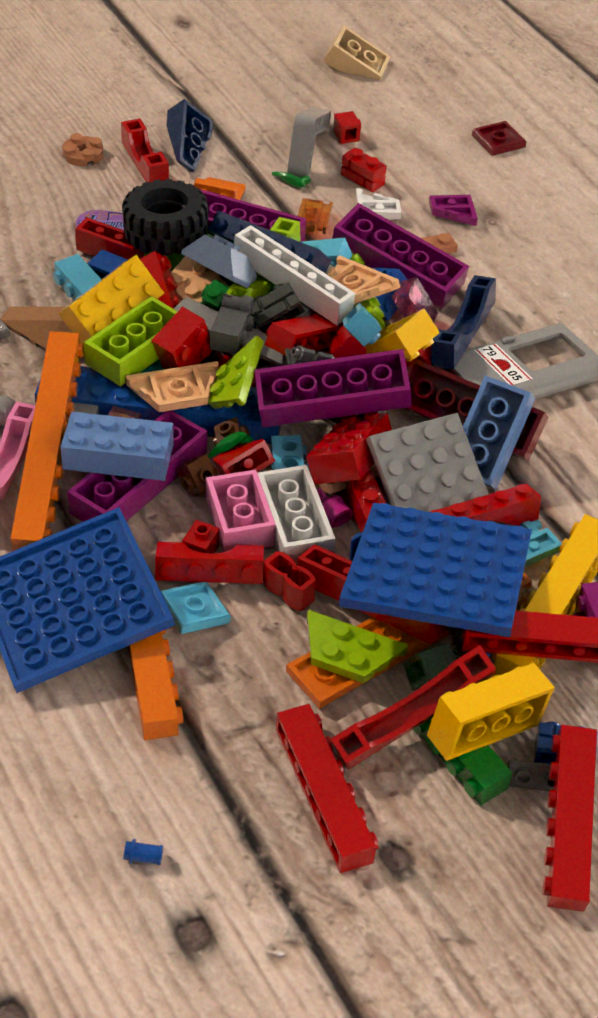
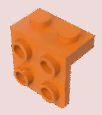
M207 177L206 179L196 178L194 186L198 189L241 200L246 190L244 184Z

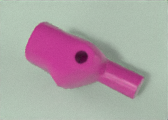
M321 488L316 489L332 528L347 523L353 517V511L346 505L340 495L328 497Z

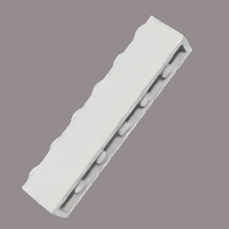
M250 225L235 234L234 244L241 247L239 252L247 255L257 273L275 285L289 282L299 301L335 325L340 324L343 321L342 319L353 309L355 293L261 231Z

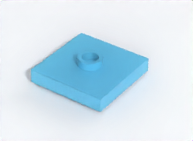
M208 582L160 591L180 634L220 626L230 622V614Z

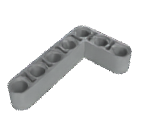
M310 107L296 115L287 173L301 177L310 175L315 138L317 134L329 127L331 110Z

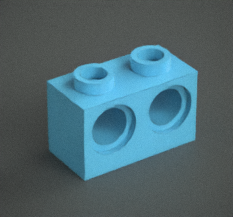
M360 303L342 319L344 327L364 347L368 343L372 345L381 336L379 332L382 329L379 322Z
M301 435L271 436L270 451L275 459V462L271 464L272 470L307 465L309 469L308 463H304V460H307V446L302 445Z

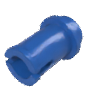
M133 839L132 842L126 841L123 860H129V864H133V861L161 865L163 845L138 843L136 839Z

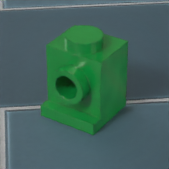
M214 279L210 285H206L203 289L201 304L219 312L222 307L223 296L229 287Z

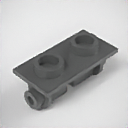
M300 345L292 349H285L288 365L335 359L332 354L318 352L316 355L315 350L304 348Z
M518 758L508 760L507 767L513 772L509 786L544 791L554 790V780L549 779L551 764L521 761Z

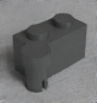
M224 294L222 307L210 330L211 350L236 354L242 346L246 345L248 331H252L254 326V317H251L254 297Z

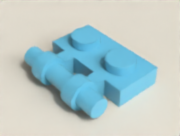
M539 520L526 521L520 524L523 528L532 529L525 567L559 553L562 543L548 527L539 531L542 528Z

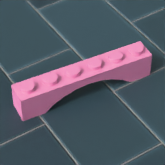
M16 401L7 417L0 441V504L26 458L35 405Z

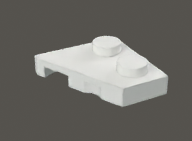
M356 188L357 204H362L388 220L401 219L402 212L398 199L384 197L377 193H374L372 197L362 194L363 189Z

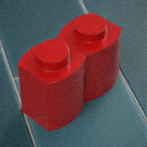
M276 551L264 560L263 584L271 593L282 596L288 606L298 611L304 610L314 602L316 578L309 570L297 566L289 555L280 551Z

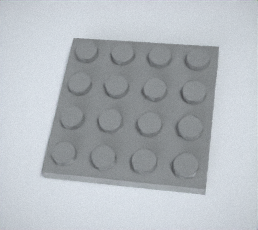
M458 413L379 433L366 439L391 506L415 508L420 511L430 512L456 503L472 500L476 497L489 495Z

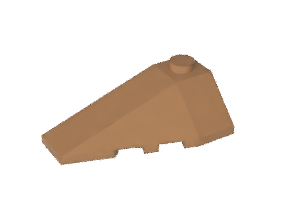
M10 306L0 318L9 330L19 336H26L30 339V343L35 346L40 345L45 350L49 331L72 333L58 314L66 307Z

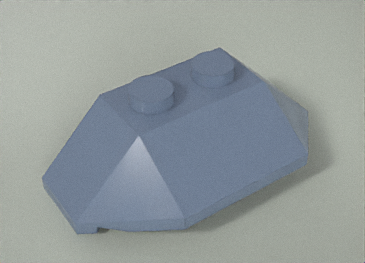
M204 235L185 247L181 254L246 288L256 281L257 274L247 255L239 252L241 247L217 235L214 238Z

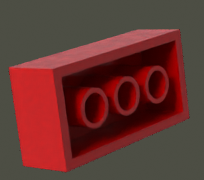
M377 411L366 413L364 416H343L338 424L333 426L332 430L323 436V439L306 456L314 484L361 480L375 464L366 439L369 436L392 430L388 412L378 414Z

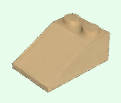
M343 25L332 41L323 61L339 72L380 80L391 56Z

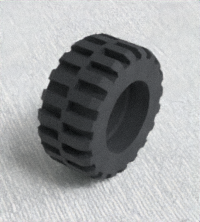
M159 179L150 183L145 182L142 186H136L132 191H129L123 200L122 213L125 237L136 249L140 248L142 252L152 253L156 251L159 254H165V256H170L173 253L178 255L181 254L185 247L208 234L207 199L200 189L190 183L185 184L184 181H173L172 179H166V181H160Z

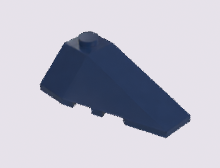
M183 99L167 110L166 126L176 161L190 172H193L201 159L202 151L207 146V141L212 136L213 120Z

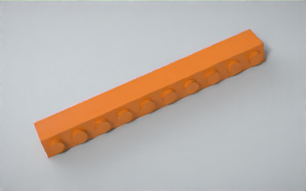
M49 331L10 538L13 551L52 535L50 524L55 523L56 520L54 501H59L60 486L57 484L58 479L63 478L64 472L61 464V444L71 412H74L72 397H77L78 384L75 380L81 374L79 358L84 357V343H80L79 333Z

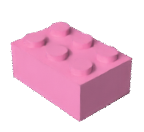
M250 470L206 477V501L214 526L220 528L222 551L227 552L237 544L264 545V548L275 546L276 524L257 471Z

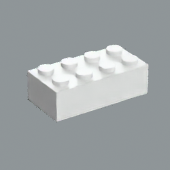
M302 465L258 472L276 524V551L289 555L297 566V558L314 544L334 553L335 536L308 466Z

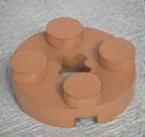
M74 133L62 145L63 157L65 156L66 161L75 166H88V162L94 161L95 164L103 158V145L99 137L82 136L80 133Z

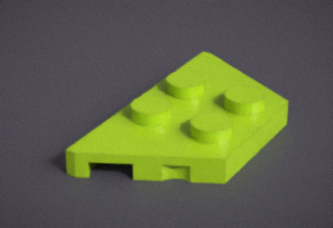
M258 335L216 371V379L210 389L211 394L208 403L214 409L224 406L226 408L232 407L233 402H236L239 406L245 405L264 343Z
M311 610L307 612L310 659L313 666L365 683L376 672L390 666L391 660L399 655L403 657L407 653L408 644Z

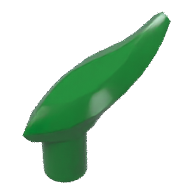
M272 172V176L281 179L292 187L302 188L311 181L308 175L300 178L286 172Z
M245 432L232 433L223 438L207 456L210 459L218 453L233 448L237 444L253 442V438Z

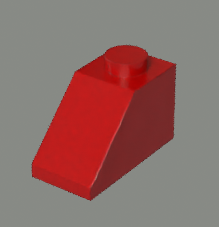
M264 439L236 445L212 459L220 475L250 470L258 472L275 462Z

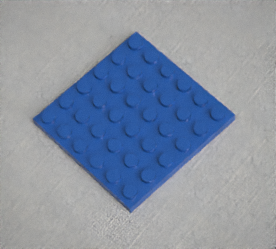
M373 503L340 595L339 607L510 637L532 529L497 524L493 521L473 520L468 517L444 515L440 512L432 513L415 508L391 506L387 503Z
M120 507L0 556V652L16 693L175 626L172 614Z

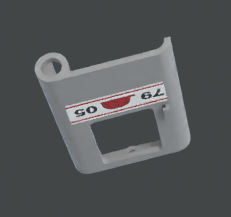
M558 323L468 349L464 352L456 367L451 370L457 376L481 385L485 375L531 392L535 400L597 382L598 355L564 324ZM561 337L582 357L532 371L511 351Z

